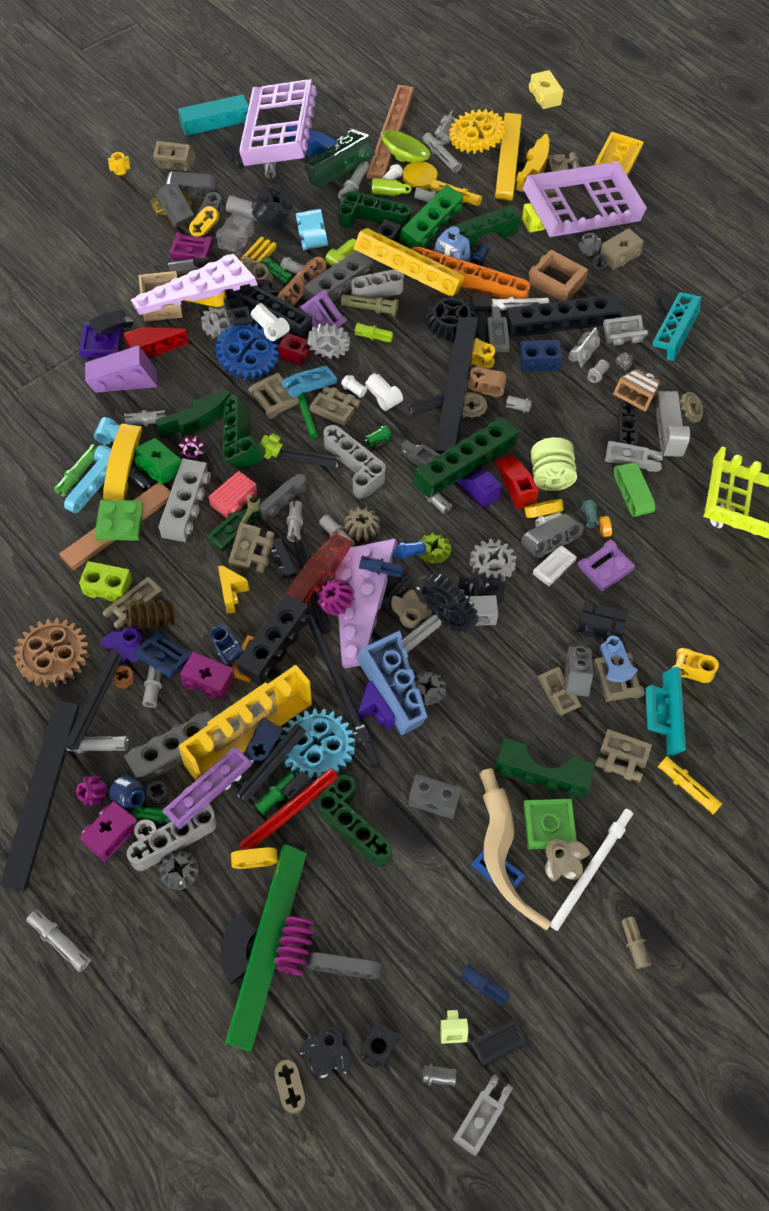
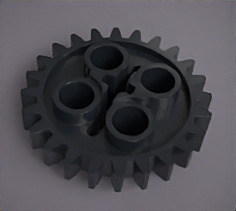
M428 572L416 584L418 586L416 590L419 592L417 595L422 598L421 602L426 604V609L432 611L431 615H437L446 627L450 625L453 631L457 629L459 633L461 631L466 633L467 631L470 632L479 622L477 620L479 616L476 614L478 610L473 608L475 604L468 600L470 597L463 594L464 590H459L457 584H452L449 578L445 580L441 574L438 576L435 572L433 574Z

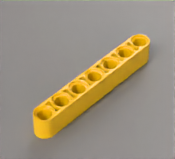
M505 113L504 116L505 134H503L504 138L501 141L495 199L513 200L522 114Z

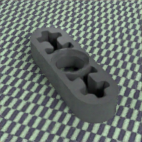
M310 953L307 967L315 971L380 979L382 964L370 960L323 953Z

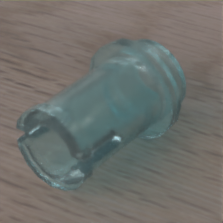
M593 500L584 501L581 507L588 528H594V523H596V526L600 524L596 511L598 506Z

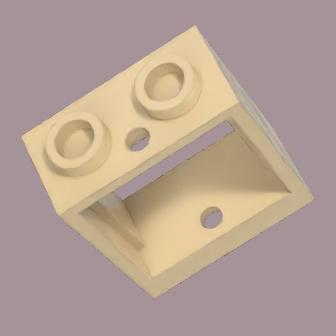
M176 271L138 275L140 294H145L146 291H151L157 286L171 282L177 278ZM167 304L161 310L143 314L144 321L182 318L181 305Z

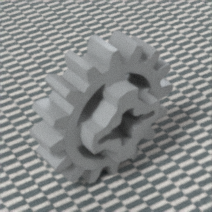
M210 306L209 312L204 311V316L201 317L202 327L206 331V335L211 334L212 339L216 338V336L220 337L221 331L225 332L227 326L232 329V324L224 306L216 308Z
M326 323L324 327L318 324V328L313 327L312 331H309L308 345H310V350H315V355L320 353L322 358L325 355L329 359H332V356L339 358V354L345 355V351L349 350L350 337H348V332H343L342 327L337 329L336 324L329 326Z
M489 539L488 544L481 541V545H475L474 551H471L469 565L473 567L472 573L478 572L479 578H500V580L505 581L506 576L511 577L512 571L515 570L516 556H513L514 550H507L508 544L506 543L502 546L500 545V540L493 543L492 539Z

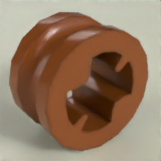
M119 666L113 680L118 688L125 689L133 684L134 675L129 667ZM125 674H127L128 678H123L120 681L119 676H124Z

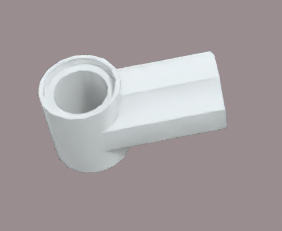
M262 303L252 310L250 315L264 328V334L270 341H275L289 332L288 322L284 318L277 319Z
M372 374L365 382V386L377 398L378 404L384 411L403 401L400 390L396 386L391 387L379 374Z

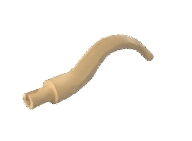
M493 769L483 770L479 775L486 792L483 795V799L490 815L483 850L488 872L501 894L517 910L547 930L551 925V921L525 904L516 893L508 878L505 860L514 838L512 812L506 792L502 788L499 789Z

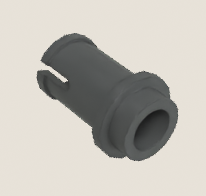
M429 1063V1066L424 1065L422 1082L427 1083L428 1086H431V1083L455 1086L456 1069L434 1067L432 1063Z

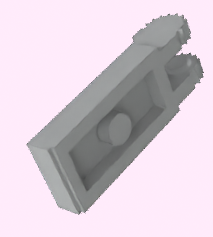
M608 441L605 462L621 465L636 462L639 468H646L651 472H659L662 469V464L659 463L663 460L661 452L649 450V448Z
M493 1075L484 1092L481 1091L453 1138V1141L474 1156L479 1152L503 1111V1105L513 1089L509 1084L507 1087H504L498 1102L490 1097V1092L498 1083L499 1077Z

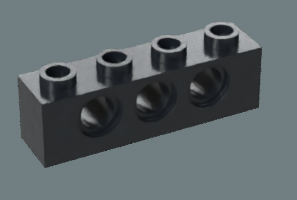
M285 594L237 660L236 666L239 673L260 685L266 679H269L278 661L281 662L284 659L290 644L296 642L300 630L303 626L306 627L311 619L309 606ZM287 621H292L290 624H284ZM280 638L278 641L272 642L273 639ZM261 656H267L265 659H259Z

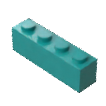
M244 95L179 108V120L185 136L245 123L249 106Z

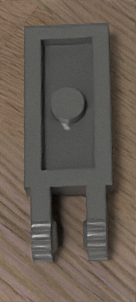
M300 473L295 475V477L285 482L260 504V516L265 522L271 517H275L285 504L288 505L293 501L294 496H301L306 491V484H304L306 483L305 476Z

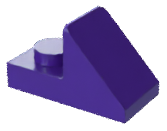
M370 681L366 686L359 710V717L362 720L374 714L379 725L383 724L387 731L394 727L395 716L372 681Z

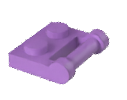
M326 288L299 307L301 311L312 316L313 327L318 328V324L324 327L326 323L329 326L336 324V328H338L347 321L346 317L341 315L328 296ZM320 299H322L324 304L327 306V308L335 318V323L332 321L330 316L327 314V312L319 302Z
M613 540L607 541L604 547L587 559L583 558L578 561L580 570L602 592L633 571L635 567L617 548ZM608 553L612 556V558L595 570L591 567V565Z

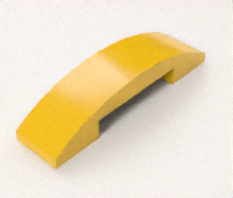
M120 425L108 461L103 500H125L129 485L127 479L135 446L137 447L142 431L141 426Z

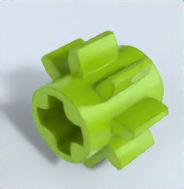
M273 433L270 437L264 435L260 442L266 449L264 457L268 460L271 456L276 458L283 444L279 443L281 437Z

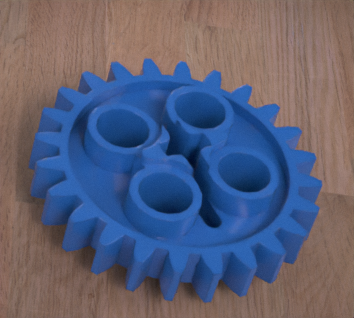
M257 323L254 327L251 324L238 327L232 325V329L227 326L225 332L221 331L215 347L216 358H219L218 364H224L223 371L229 369V375L235 373L236 379L241 375L244 381H246L247 376H250L252 381H254L256 375L259 379H262V373L267 376L269 370L273 371L279 354L277 351L278 345L275 344V341H270L265 336L263 327L258 329Z

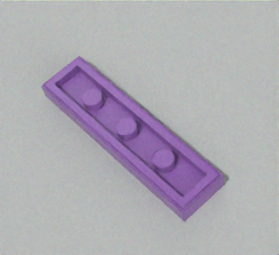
M237 747L232 748L165 807L163 813L180 830L252 765L251 761Z

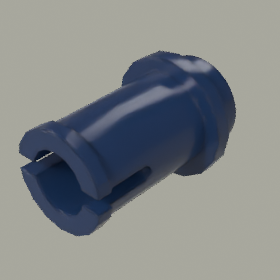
M486 244L478 246L476 252L470 257L471 263L476 265L484 263V258L489 252V247Z

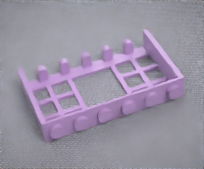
M312 79L253 87L239 150L244 166L305 158V152L308 150L307 141L310 139L309 129L312 128L311 117L314 116L315 96H317V88L315 85L313 86ZM302 97H303V99L293 100V101H292V99L302 98ZM287 100L286 102L276 103V101ZM272 102V104L261 105V103ZM302 104L299 121L256 126L261 109ZM298 125L297 131L286 132L288 126ZM282 127L281 133L270 135L271 129ZM266 130L265 135L254 137L255 131ZM296 136L294 142L284 143L285 137ZM280 138L279 144L268 145L269 139ZM264 140L263 146L252 147L253 141Z
M619 162L529 175L522 189L547 230L549 237L638 222L642 219L647 209ZM612 179L616 187L607 189L603 180ZM598 181L602 190L593 191L589 183ZM584 184L603 217L600 215H596L591 219L582 217L578 221L558 187ZM554 188L558 197L548 198L544 190ZM619 191L623 199L614 201L610 193ZM605 194L610 202L600 203L596 195ZM561 201L565 209L556 211L551 202ZM627 204L629 209L622 213L617 205ZM613 206L616 213L612 212L608 216L603 207ZM568 213L573 222L566 220L563 223L559 215Z

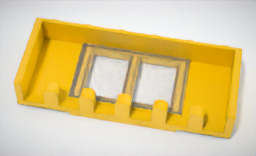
M295 665L267 684L265 682L208 721V726L181 743L178 748L184 766L195 780L200 778L234 747L245 753L262 717L281 727L293 719L296 714H300L310 707L312 702L309 679Z

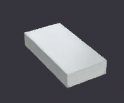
M560 546L533 570V575L547 586H550L576 561L577 557L565 547Z

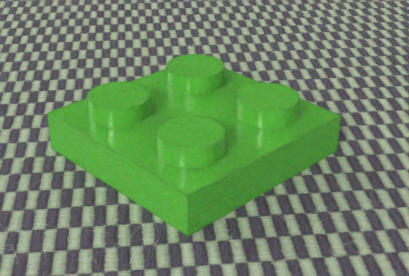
M100 500L95 531L96 540L139 541L143 502Z
M572 799L524 800L523 807L528 849H546L547 844L555 839H561L566 843L577 841Z

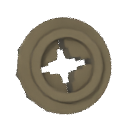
M467 392L462 414L463 418L466 416L470 417L471 420L474 417L480 418L486 412L487 401L478 393ZM470 402H472L474 407L473 410L469 407Z
M693 392L683 394L680 401L683 417H686L688 422H699L703 416L701 400Z

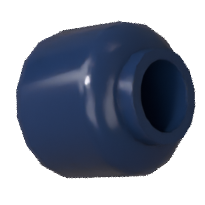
M124 775L113 782L109 791V797L112 802L115 801L124 810L131 811L142 805L146 790L141 782L131 776Z

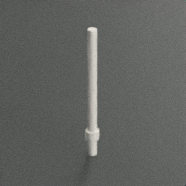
M625 809L617 822H613L609 828L608 836L552 920L550 927L554 930H559L616 840L620 839L626 831L625 826L633 815L630 810Z

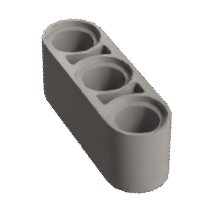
M393 269L356 277L351 282V295L372 299L398 295L403 291L404 274Z

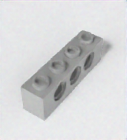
M182 459L159 524L162 538L186 542L188 534H192L194 517L197 518L199 514V502L204 499L205 484H208L210 481L211 473L208 472L207 463Z

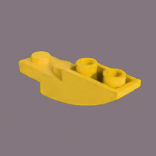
M544 134L541 139L536 141L533 149H529L525 168L516 177V190L524 191L522 189L527 176L544 173L549 151L548 134Z

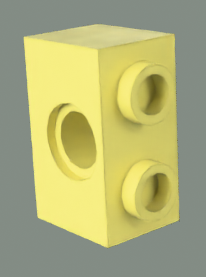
M550 70L532 74L529 90L535 96L537 103L543 109L561 105L563 89Z

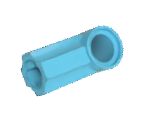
M102 418L94 433V439L105 445L114 442L120 425L110 418Z

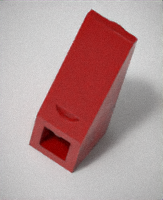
M141 327L124 333L127 348L139 345L148 358L189 344L186 329Z
M514 455L494 460L516 510L536 504L539 490L532 475Z

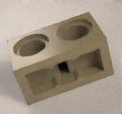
M162 141L156 142L153 158L159 168L192 172L196 158L190 145Z

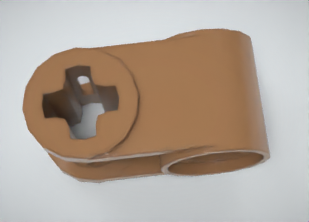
M482 367L471 369V379L468 382V389L471 392L493 397L503 395L507 379L505 373Z

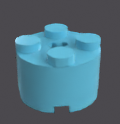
M321 209L296 213L303 251L328 245Z

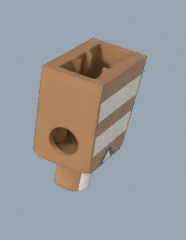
M635 369L619 379L613 394L646 412L660 382L652 374H645Z

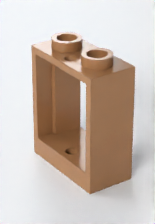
M550 250L541 257L536 266L534 265L530 269L529 283L531 286L559 301L570 300L585 284L588 269ZM551 266L568 275L571 279L564 285L543 272Z

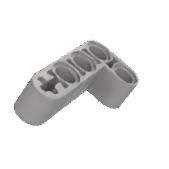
M657 391L655 395V410L661 453L663 456L683 457L690 440V428L682 424L678 392Z
M330 425L324 429L325 449L332 455L338 456L343 464L356 473L353 476V494L360 499L369 497L385 482V464L338 426Z
M206 805L181 828L189 829L186 835H178L179 829L173 822H170L130 845L127 850V858L132 867L138 871L146 870L162 861L170 852H178L214 831L217 821L211 805ZM204 816L211 817L207 823L199 822ZM159 841H167V844L164 847H156ZM149 847H151L153 853L151 854L148 849ZM141 853L143 858L138 859L137 855Z

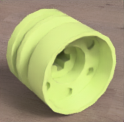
M548 438L537 442L532 447L533 480L538 488L546 491H558L568 488L575 483L577 479L574 462L575 455L573 444L563 438Z

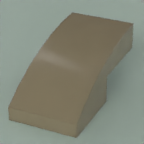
M560 667L537 676L549 700L560 716L581 707L576 695L566 694L565 678Z

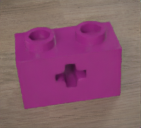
M192 652L180 673L182 683L186 688L192 691L199 690L211 699L218 698L220 700L224 699L235 679L233 668L195 652Z
M113 801L110 806L107 805L101 810L99 817L93 824H88L84 828L80 839L84 846L102 861L106 862L134 832L137 821L131 814Z

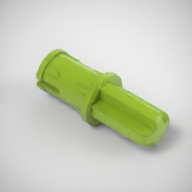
M357 323L355 327V335L370 338L372 341L377 339L390 343L393 339L392 332L378 329L375 325L372 327Z

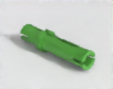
M90 445L75 465L64 473L62 480L54 487L57 494L64 497L73 485H77L80 482V477L95 461L94 455L98 447L94 449L95 445Z

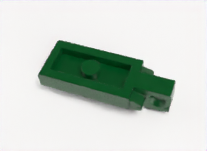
M247 509L233 512L207 535V540L221 552H224L234 543L240 522L244 518ZM259 511L253 512L246 524L253 525L255 519L260 515Z

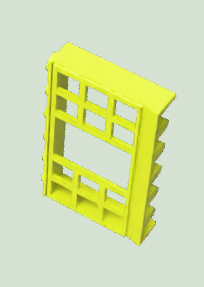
M722 446L713 459L711 480L703 517L769 539V523L748 516L753 482L769 487V474L759 472L762 464L758 461L754 462L750 468L741 466L742 456L735 455L730 462L724 460L726 447ZM722 472L730 474L729 484L720 482ZM735 476L748 480L747 491L733 486ZM719 487L727 489L726 500L718 498ZM732 491L746 496L745 506L731 502ZM717 503L725 505V508L717 506ZM730 507L743 511V514L730 510Z

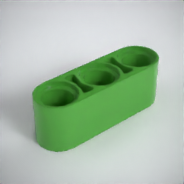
M634 462L615 466L614 477L631 516L637 517L654 513L655 502L638 464Z

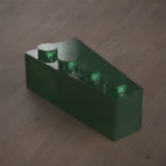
M351 129L348 131L347 137L341 136L337 139L338 143L336 145H329L326 148V153H319L304 164L311 185L318 188L326 187L330 181L339 179L347 171L356 169V166L365 161L368 162L371 157L375 156L370 136Z

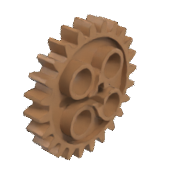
M48 618L45 625L38 621L37 628L29 626L31 632L22 633L25 639L17 640L20 646L14 648L17 653L14 655L17 662L16 666L20 670L23 677L26 676L28 682L34 680L36 686H39L42 681L45 687H48L50 682H53L55 687H57L59 680L67 684L66 678L68 676L74 680L73 673L82 672L79 666L87 665L84 659L89 657L87 650L90 648L87 638L83 635L81 628L77 629L75 623L69 626L66 619L62 624H60L58 618L55 619L54 623H51ZM70 655V657L62 659L64 656ZM49 664L47 667L41 668L43 665Z

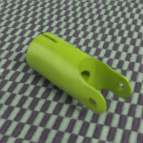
M372 179V195L396 196L401 193L408 194L411 192L410 185L402 184L397 180Z

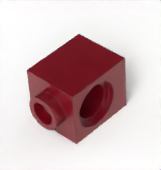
M286 333L279 345L280 359L301 366L303 361L309 357L308 340Z

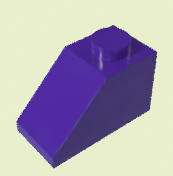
M475 470L458 481L483 509L497 501L500 497L502 485L489 471Z

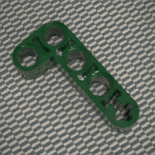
M351 191L344 195L338 208L339 225L343 228H351L357 218L379 224H382L384 220H388L401 225L402 229L411 220V207L406 204Z
M233 395L227 398L223 406L222 456L224 460L236 469L241 470L261 461L265 456L266 449L250 437V407Z
M341 775L319 795L317 800L318 813L322 819L377 867H384L391 861L392 845L348 806L355 797V782L349 775ZM348 786L350 790L348 792H341L339 788ZM330 802L334 804V807L325 809L322 805ZM342 818H349L352 822L343 825L339 821ZM361 833H366L369 839L362 841L357 836ZM377 850H378L379 852H382V851L384 850V851H385V855L382 854V853L379 854V855H377Z

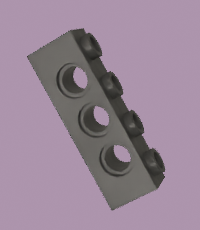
M356 250L304 285V300L306 302L325 288L332 302L341 298L342 294H346L351 290V282L354 278L373 274V260ZM320 299L319 302L323 308L327 307L322 299Z
M209 711L194 715L190 721L175 725L169 732L153 737L148 743L141 747H134L128 754L124 755L135 779L145 785L182 765L183 760L178 747L189 739L192 733H197L208 726L207 722L213 719ZM218 730V731H219V735H220V739H222L221 731ZM178 744L177 748L168 749L170 745ZM152 755H157V758L155 760H147L148 757Z

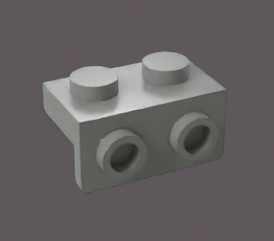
M641 315L603 321L606 344L613 343L614 346L624 344L626 341L638 343L643 341V338L648 335V331L643 328Z

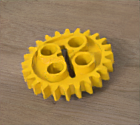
M480 109L477 112L471 110V114L465 112V116L459 115V120L454 119V124H451L449 129L450 141H452V145H455L456 149L460 148L461 152L465 149L467 153L473 150L474 154L477 150L483 153V149L489 151V146L495 147V143H500V139L504 138V121H502V117H499L498 113L494 114L493 111L487 113V109L483 112Z

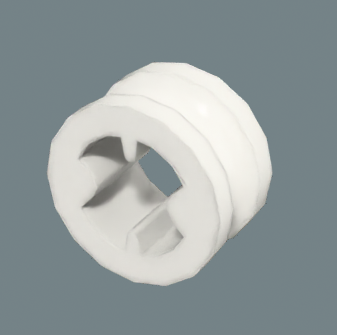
M141 820L136 824L134 834L137 840L145 837L144 834H140V832L143 833V828L147 827L152 832L157 830L152 821Z

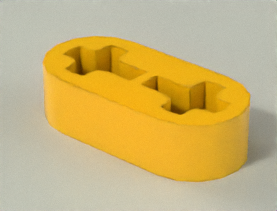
M210 206L205 207L189 226L190 233L196 237L205 236L218 221V210ZM208 211L213 212V219L209 218L206 220V218L209 216L207 214ZM202 223H204V224L201 226V228H200V229L202 230L201 233H200V232H195V231H196V227H195V226H196V225H199V226H200Z
M562 499L545 501L524 507L526 518L543 516L564 510Z
M270 847L239 850L231 853V867L235 869L272 866L278 862L277 849Z

